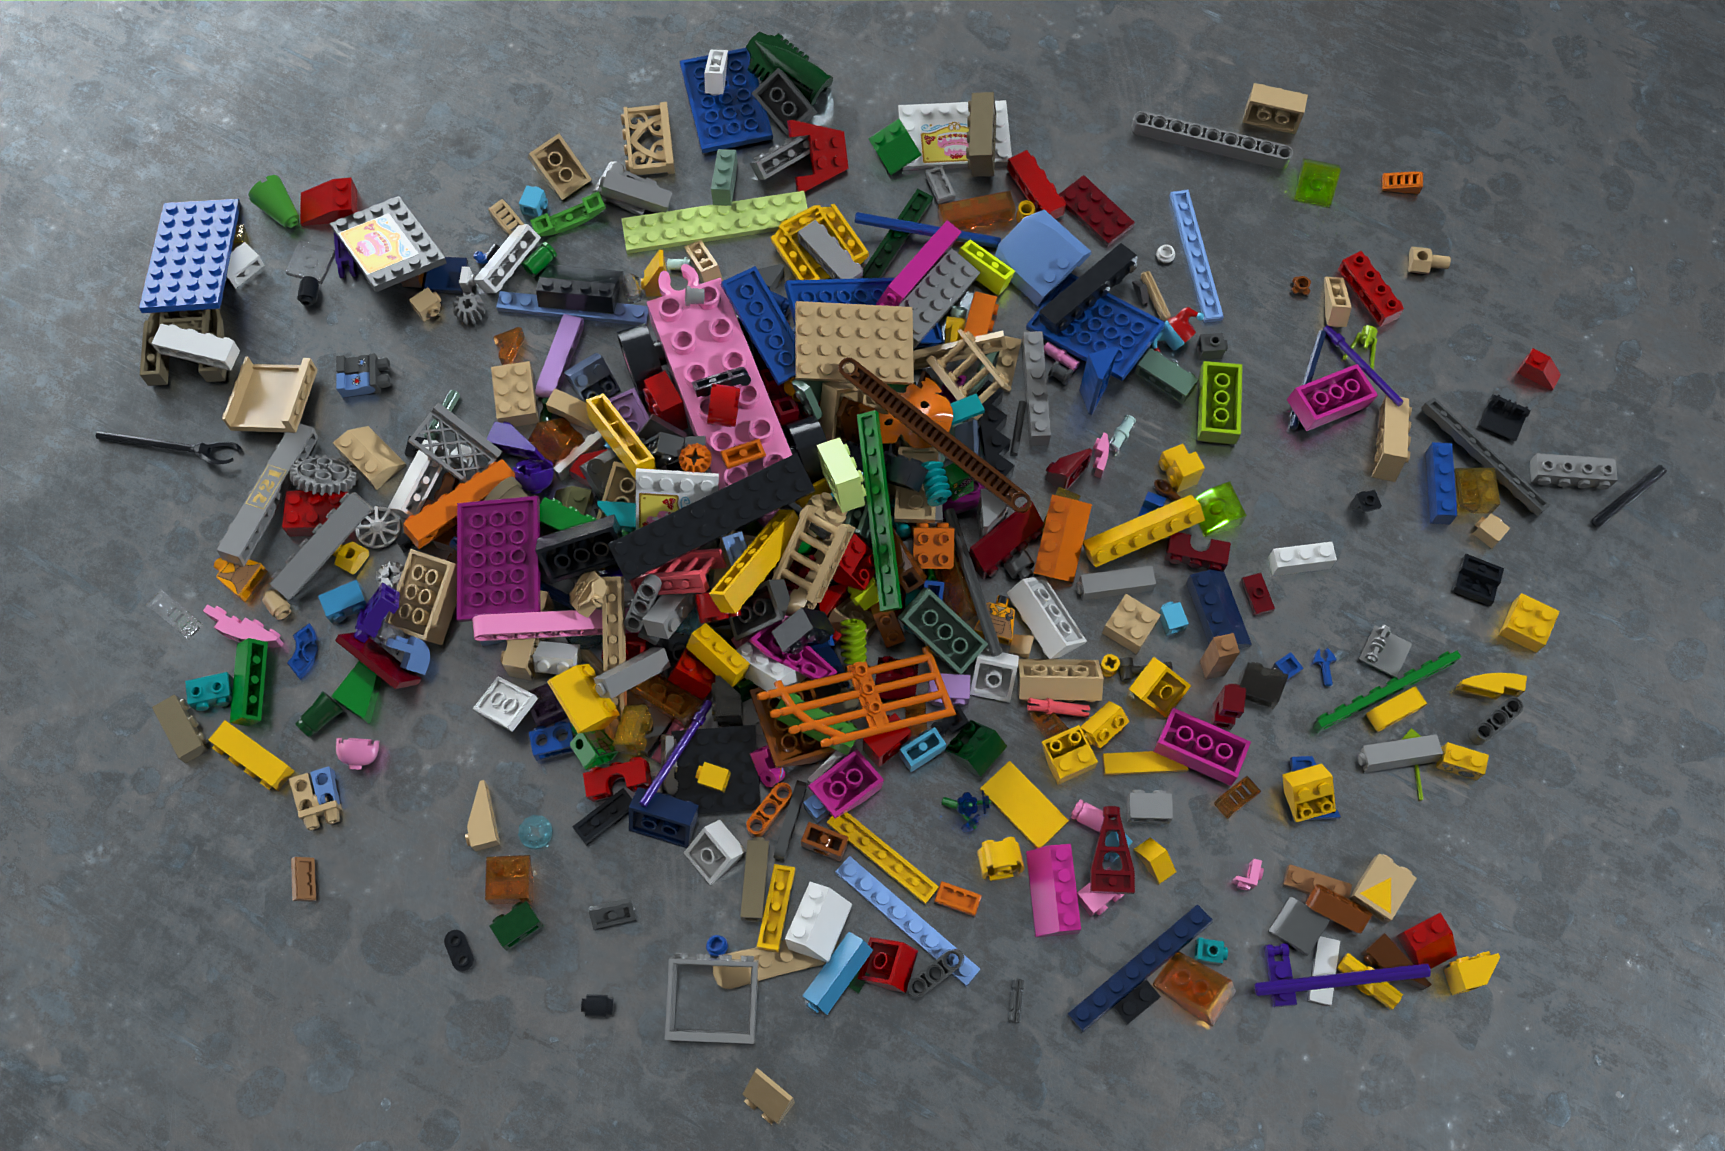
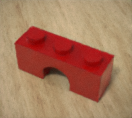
M634 757L629 759V762H614L609 764V767L591 768L589 772L583 773L586 797L592 802L610 798L613 796V784L621 778H625L626 787L632 792H635L638 787L643 789L649 788L652 784L649 763L644 758Z

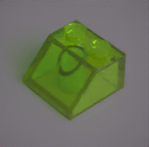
M1303 158L1294 198L1331 205L1341 172L1340 165Z
M1230 481L1212 487L1195 498L1201 504L1205 521L1199 524L1205 537L1240 526L1247 516Z

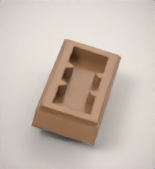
M291 858L292 900L315 901L314 858Z

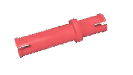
M1031 697L1027 702L1036 704L1035 706L1027 705L1028 711L1044 712L1047 715L1056 713L1088 718L1090 714L1089 712H1082V710L1090 711V706L1087 704H1073L1053 701L1050 698L1041 700Z

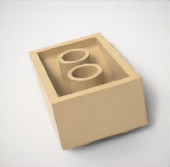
M560 133L528 155V159L537 172L561 200H564L592 181Z
M758 1068L753 1073L743 1092V1096L746 1097L744 1102L753 1110L758 1107L763 1112L761 1117L771 1125L773 1122L779 1124L795 1104L791 1095Z

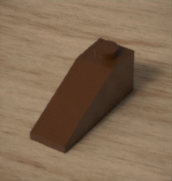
M1385 933L1380 935L1361 952L1365 963L1369 967H1374V969L1414 965ZM1426 978L1400 980L1420 990H1424L1432 985Z

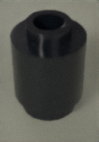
M304 276L300 281L297 299L305 306H311L317 302L319 284L315 277Z
M587 994L586 998H582L581 1012H585V1017H607V1015H612L613 997Z

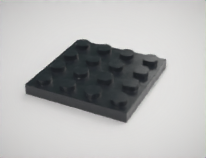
M755 725L697 729L677 759V772H674V778L678 781V791L675 793V798L691 801L699 805L698 814L756 810L761 804L759 775L750 756V753L757 750ZM686 730L671 731V735L674 736L677 744ZM704 762L728 769L731 772L724 793L697 783L698 779L695 776L699 765L703 766Z

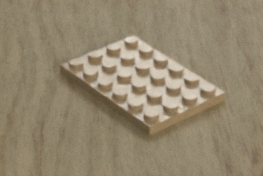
M796 301L795 380L849 382L840 374L838 369L840 361L848 357L855 359L886 384L912 385L914 383L913 307ZM848 363L844 366L845 373H852L854 371L853 364Z

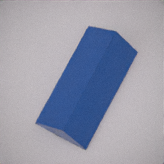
M1118 347L1104 349L1088 355L1079 391L1090 415L1093 414L1108 386Z

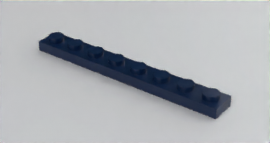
M1197 904L1068 1013V1017L1084 1032L1212 924L1213 919Z

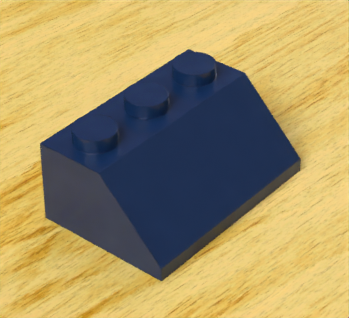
M638 787L629 806V831L688 848L698 818L699 805L691 801H683L671 795H663L656 792L647 807H643L639 802L648 789Z

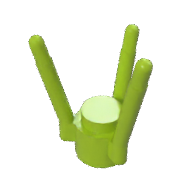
M1366 325L1363 327L1362 332L1357 333L1350 347L1354 349L1359 340L1365 349L1372 345L1370 367L1374 370L1378 330L1373 326ZM1345 353L1342 359L1346 360L1348 355Z

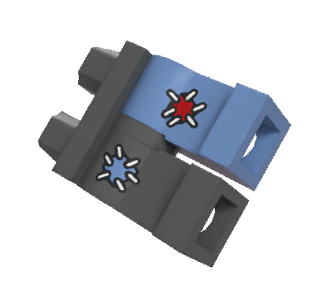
M375 353L345 358L344 355L336 356L337 391L342 398L371 394L373 392L381 393V388L390 386L389 375L381 374V371L390 370V361L385 357L378 358Z

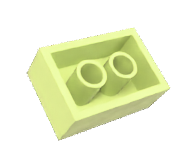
M839 437L817 445L823 475L841 512L844 513L864 506V496H867L865 488L861 484V482H864L861 471L856 470L855 459L850 457L847 444L843 445Z

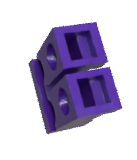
M383 582L366 604L365 610L361 609L358 613L355 626L357 631L354 634L356 639L365 643L369 636L376 637L378 630L382 626V620L390 611L395 614L399 608L400 592Z

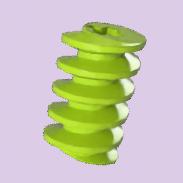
M859 619L840 621V625L846 626L840 629L842 634H846L840 637L841 641L846 642L840 645L841 649L846 650L841 652V656L847 658L843 662L845 664L865 662L867 660L865 654L867 652L865 647L867 644L865 639L866 631H864L866 624Z

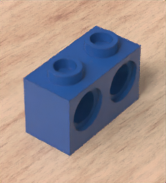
M560 721L551 727L539 726L534 728V731H529L532 753L536 761L574 752L570 746V742L575 737L574 732L571 730L572 725L570 722ZM561 734H568V737L565 740H558V737ZM540 739H547L546 744L542 746L537 745Z

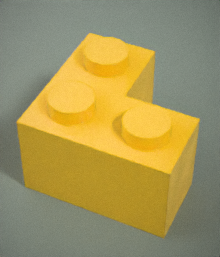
M1183 443L1163 451L1159 459L1160 468L1166 472L1168 482L1175 488L1176 492L1197 485L1205 469L1197 452L1189 454Z

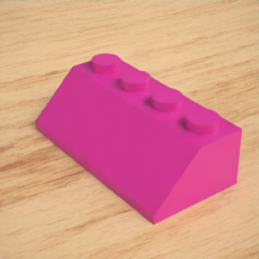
M1071 844L1049 845L1026 851L1035 937L1079 934L1081 922Z

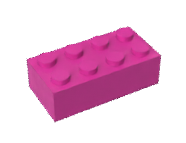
M1356 364L1295 388L1287 398V401L1305 430L1309 431L1368 407L1378 394L1359 365Z
M1172 708L1153 752L1232 786L1239 775L1251 741Z

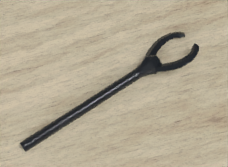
M97 431L95 435L96 439L188 451L198 455L208 463L217 465L227 464L234 460L233 458L218 460L210 457L211 448L228 446L235 448L238 452L241 451V446L234 442L191 445Z

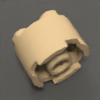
M823 492L821 495H813L806 504L817 506L815 515L836 527L843 524L848 513H842L837 502L826 492ZM808 528L807 533L816 538L817 534Z

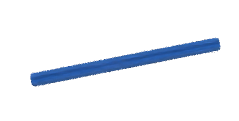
M860 212L855 214L854 220L857 224L930 237L940 228L939 226ZM960 230L961 234L956 239V241L965 243L971 239L978 245L997 248L1001 242L1000 237Z

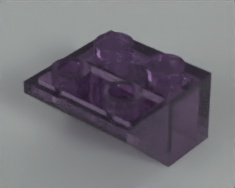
M548 683L528 691L538 698L530 708L537 727H548L568 718Z

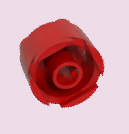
M712 384L707 418L708 425L736 426L740 388Z
M710 592L695 595L700 624L741 615V610L736 612V614L720 612L709 595Z

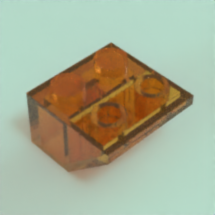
M558 418L537 423L528 441L555 466L559 460L565 459L573 448L579 447L584 443L585 439L581 433L577 432L570 425L568 420Z
M530 855L486 857L485 900L490 905L516 904L521 901L533 903V873Z

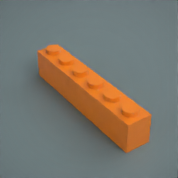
M503 459L491 463L486 470L474 474L466 483H460L449 494H443L437 502L432 505H426L420 513L415 516H409L403 523L404 533L418 549L422 548L457 525V503L484 501L487 495L500 482L508 477L515 478V473Z

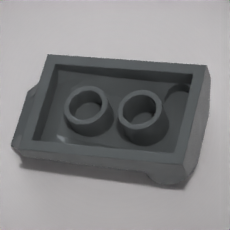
M639 438L642 443L646 441L644 438ZM612 448L579 466L599 501L603 498L613 462L623 463Z

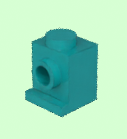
M1201 937L1195 940L1194 963L1220 966L1223 964V960H1227L1228 947H1224V941L1203 939ZM1210 947L1216 949L1215 955L1210 953Z

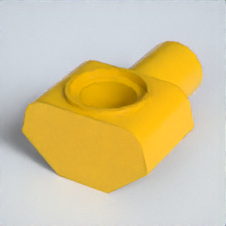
M353 541L345 545L341 544L332 554L336 557L334 565L354 575L369 557V550Z

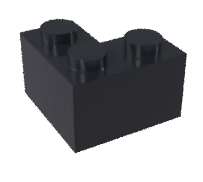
M801 607L774 629L772 633L782 652L797 654L809 642L817 644L826 643L830 636L835 633V630L825 612Z

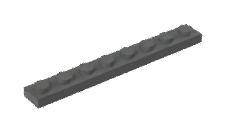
M1432 398L1421 407L1429 418L1433 419L1443 431L1453 437L1458 445L1467 450L1472 458L1481 463L1486 471L1494 475L1501 485L1508 488L1515 498L1522 501L1530 512L1539 516L1550 506L1541 495L1438 400Z

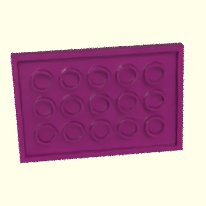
M538 496L457 503L458 622L473 621V617L486 614L541 612L540 560L535 552L537 538L540 537V500Z

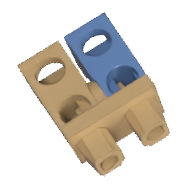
M329 766L310 772L311 775L305 773L289 778L298 816L304 821L309 831L320 827L318 818L325 816L327 824H334L340 821L339 811L342 810L335 782L336 775L335 771Z

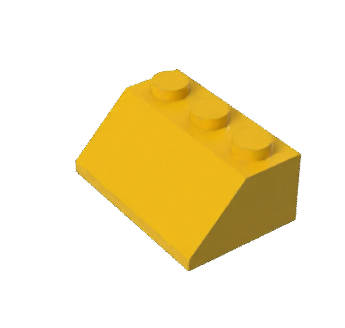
M590 664L576 665L547 681L578 734L605 729L620 715L616 705L610 698H601L596 692V684L593 678L597 676Z

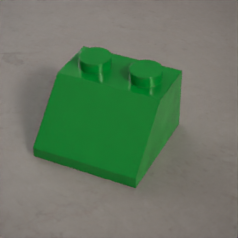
M897 119L868 138L890 175L922 155L900 119Z

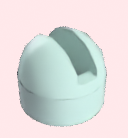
M952 306L951 316L965 318L967 309L960 306Z

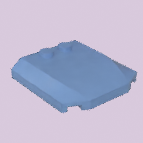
M1042 210L1024 217L998 244L995 257L1015 270L1010 282L1040 308L1052 294L1051 292L1077 266L1080 267L1092 252L1046 210Z

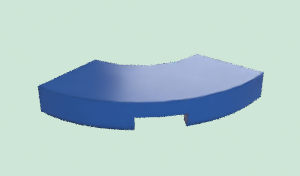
M310 623L293 635L296 649L292 658L287 662L300 680L310 671L318 654L317 634Z

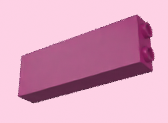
M947 220L888 285L876 305L899 306L947 254L961 234V231Z

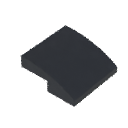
M1465 554L1452 591L1492 606L1497 587L1502 580L1504 568Z

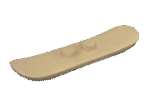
M786 940L781 941L779 953L755 947L723 954L732 955V959H741L742 955L754 956V960H759L758 981L826 964L824 961L788 950ZM837 941L833 953L839 946V941ZM713 966V976L719 986L725 989H733L751 983V967Z

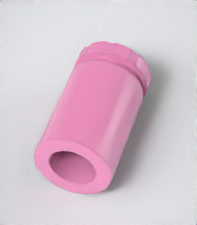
M1080 799L1071 814V818L1077 819L1078 822L1100 833L1104 818L1103 810L1087 802L1083 803L1084 801Z

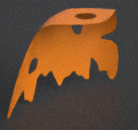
M926 377L925 381H921L922 388L913 383L906 388L905 393L900 394L947 432L950 431L953 420L951 404L947 398L935 394L941 393L942 390L930 378ZM925 401L929 403L930 406L927 408H922L920 404L921 402ZM879 413L882 444L896 443L902 434L904 440L913 448L931 447L891 414ZM887 419H893L891 425L884 424Z

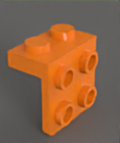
M938 522L936 526H929V523H916V526H911L913 557L921 569L953 568L954 528L946 522Z

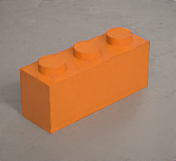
M975 291L964 329L965 332L969 331L976 337L993 331L995 321L992 320L993 315L997 316L999 304H996L997 296Z

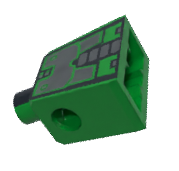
M574 726L571 727L576 736L570 742V746L586 770L610 763L621 750L602 729L578 734Z

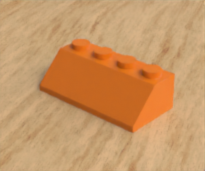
M1052 494L1034 568L1035 574L1074 582L1092 504Z

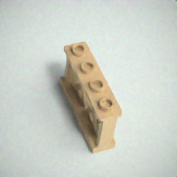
M660 102V105L623 107L624 114H621L622 125H625V129H622L623 140H627V144H624L625 156L628 155V160H625L626 171H630V173L635 175L664 172L675 174L667 102ZM642 117L645 122L642 123L641 120L636 119L638 123L634 125L631 123L632 118ZM652 126H654V128L660 127L661 129L659 131H655L652 128ZM646 130H649L656 137H663V139L656 141L650 150L638 143V139ZM632 147H633L637 152L633 153V152H632ZM657 147H662V148H663L662 151L656 150V153H655V149H656ZM636 158L642 159L640 163H643L646 158L649 159L646 164L637 165L635 163Z

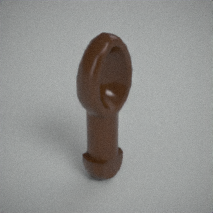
M1162 479L1154 481V487L1160 495L1167 496L1173 501L1184 498L1173 491L1169 482Z

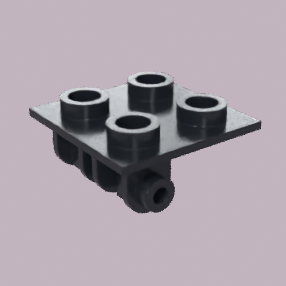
M1492 394L1479 426L1517 441L1523 423L1531 410L1527 406L1523 407L1519 404L1517 405V402L1513 403L1510 399L1502 398L1499 394L1497 396Z

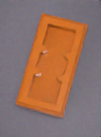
M941 881L934 903L975 917L982 895Z

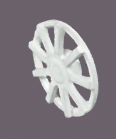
M374 506L370 513L375 512V520L366 516L365 519L370 524H359L355 531L357 538L363 545L377 549L386 547L395 541L400 533L401 523L397 514L390 509ZM379 511H385L384 516L379 519ZM390 514L394 516L395 520L385 522ZM397 524V531L390 530L387 526ZM360 529H369V531L360 535ZM386 532L394 535L389 542L384 537ZM373 534L370 544L364 541L367 536ZM376 537H381L384 544L375 545Z

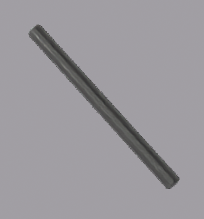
M946 509L944 517L946 523H949V526L954 528V546L986 642L988 643L990 654L992 657L1002 654V649L955 509Z

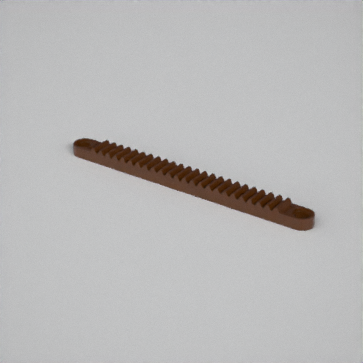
M847 357L840 361L838 369L846 380L903 423L913 433L917 434L931 447L935 448L949 461L953 462L963 472L967 473L1015 512L1025 513L1030 509L1031 498L1025 491L855 359ZM851 363L854 365L852 373L844 372L846 364ZM1019 497H1024L1027 500V504L1023 508L1015 505V501Z

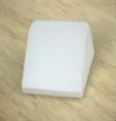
M460 444L462 454L472 453L470 447ZM457 447L450 453L449 456L458 455ZM463 457L464 466L469 468L473 462V457ZM459 458L451 459V461L460 464Z

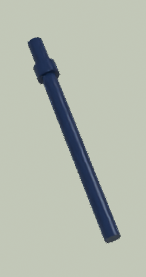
M1324 330L1318 332L1303 385L1312 382L1326 336ZM1292 410L1293 417L1290 428L1296 430L1300 420Z

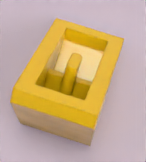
M1151 837L1133 849L1158 884H1161L1176 873L1168 851Z

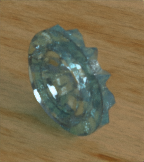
M532 815L525 818L519 825V839L528 848H541L552 837V825L542 815ZM530 825L535 828L540 827L538 830L540 838L534 834L530 836L532 832Z

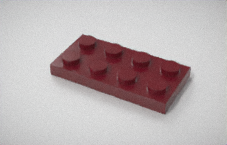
M1085 175L1059 193V196H1062L1066 202L1065 208L1107 247L1134 227L1135 222Z

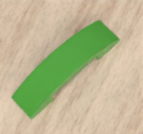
M599 191L582 198L583 203L550 217L546 213L531 219L534 231L540 237L554 235L578 227L593 219L606 208Z

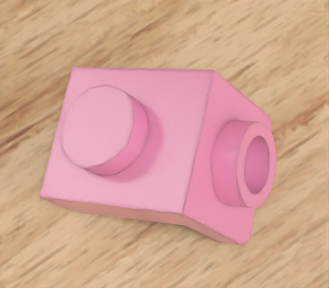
M1253 859L1249 862L1246 878L1236 876L1232 884L1245 891L1254 889L1257 886L1258 880L1261 881L1264 868L1261 867L1262 861Z

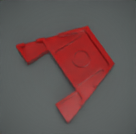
M787 120L789 137L808 135L813 174L795 177L797 192H805L849 169L844 131L795 120Z

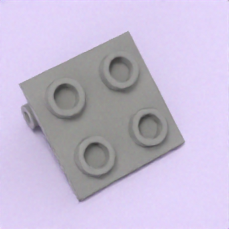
M1374 625L1359 660L1393 677H1397L1412 643L1392 634L1390 627L1387 625L1382 627Z

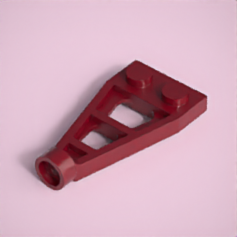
M1103 807L1104 818L1090 870V893L1134 894L1135 871L1120 817V807ZM1108 831L1117 832L1119 847L1105 845L1106 833ZM1106 853H1117L1120 856L1122 863L1120 871L1105 870L1102 864Z

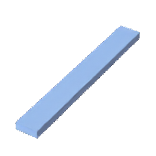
M1189 190L1170 192L1169 196L1200 310L1204 314L1203 321L1204 323L1221 321L1224 316Z

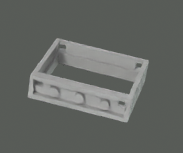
M675 953V957L671 956L668 967L665 1040L754 1044L759 960H754V956L742 955L741 959H732V955H719V958H710V954H697V957H688V953ZM677 966L751 967L748 1031L674 1028Z

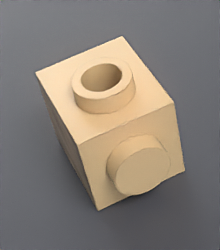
M428 287L409 299L413 310L423 322L436 316L443 310L440 304L442 301L440 296L436 292L432 293Z
M1491 513L1486 519L1482 516L1475 524L1477 530L1473 535L1492 549L1508 532L1510 527L1504 524L1499 517Z

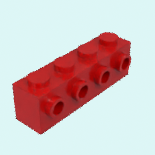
M1025 150L1009 158L1007 171L1028 201L1034 204L1035 211L1046 210L1055 219L1063 216L1066 202L1056 192L1055 185L1049 182L1045 171L1037 165L1035 157L1030 155L1028 150Z
M1362 251L1343 259L1338 268L1339 272L1379 327L1398 319L1404 310L1402 302L1392 293V289L1381 278L1379 271L1375 270L1370 259Z

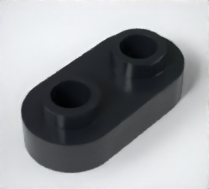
M460 930L448 932L444 938V944L453 967L462 973L469 972L475 965V956L467 936ZM454 937H458V942L456 944H452V939ZM461 957H466L464 964L459 963Z

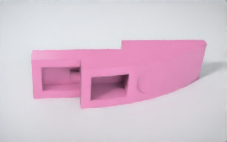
M208 604L203 610L209 618L217 622L214 628L231 640L239 643L248 638L268 642V648L282 647L284 645L279 638L281 636L279 633L271 628L267 631L263 628L264 625L256 619L251 621L245 617L241 621L235 616L230 618L226 616L227 612L218 606L213 608Z

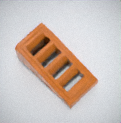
M1423 172L1383 173L1382 191L1419 194L1423 188Z

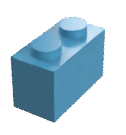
M357 579L318 596L325 615L331 623L341 622L352 614H358L361 609L365 610V606L368 603L363 588Z

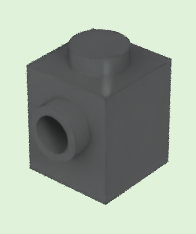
M1223 333L1200 334L1197 341L1199 360L1223 358L1225 351L1228 349L1227 340H1224Z

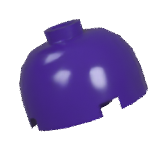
M531 458L517 462L516 468L513 467L515 478L522 485V489L533 494L540 493L546 489L554 477L553 463L548 459H544L543 462H537L536 459Z

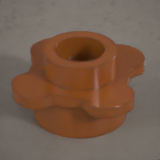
M1305 276L1293 278L1292 292L1294 294L1303 293L1308 295L1310 293L1309 286L1311 280Z

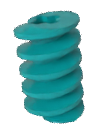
M940 461L922 463V466L928 469L923 482L928 505L940 506L946 503L947 498L952 495V492L948 490L950 485L946 483L948 478L944 476L946 470L942 469L944 463Z

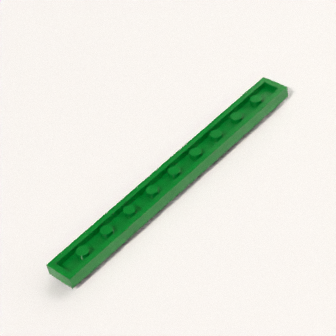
M874 410L858 414L857 421L880 611L884 613L902 609L879 412Z

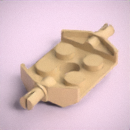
M597 571L582 574L569 593L570 604L579 614L586 618L597 607L602 606L600 603L603 604L602 598L609 584L608 581L599 576L600 573Z

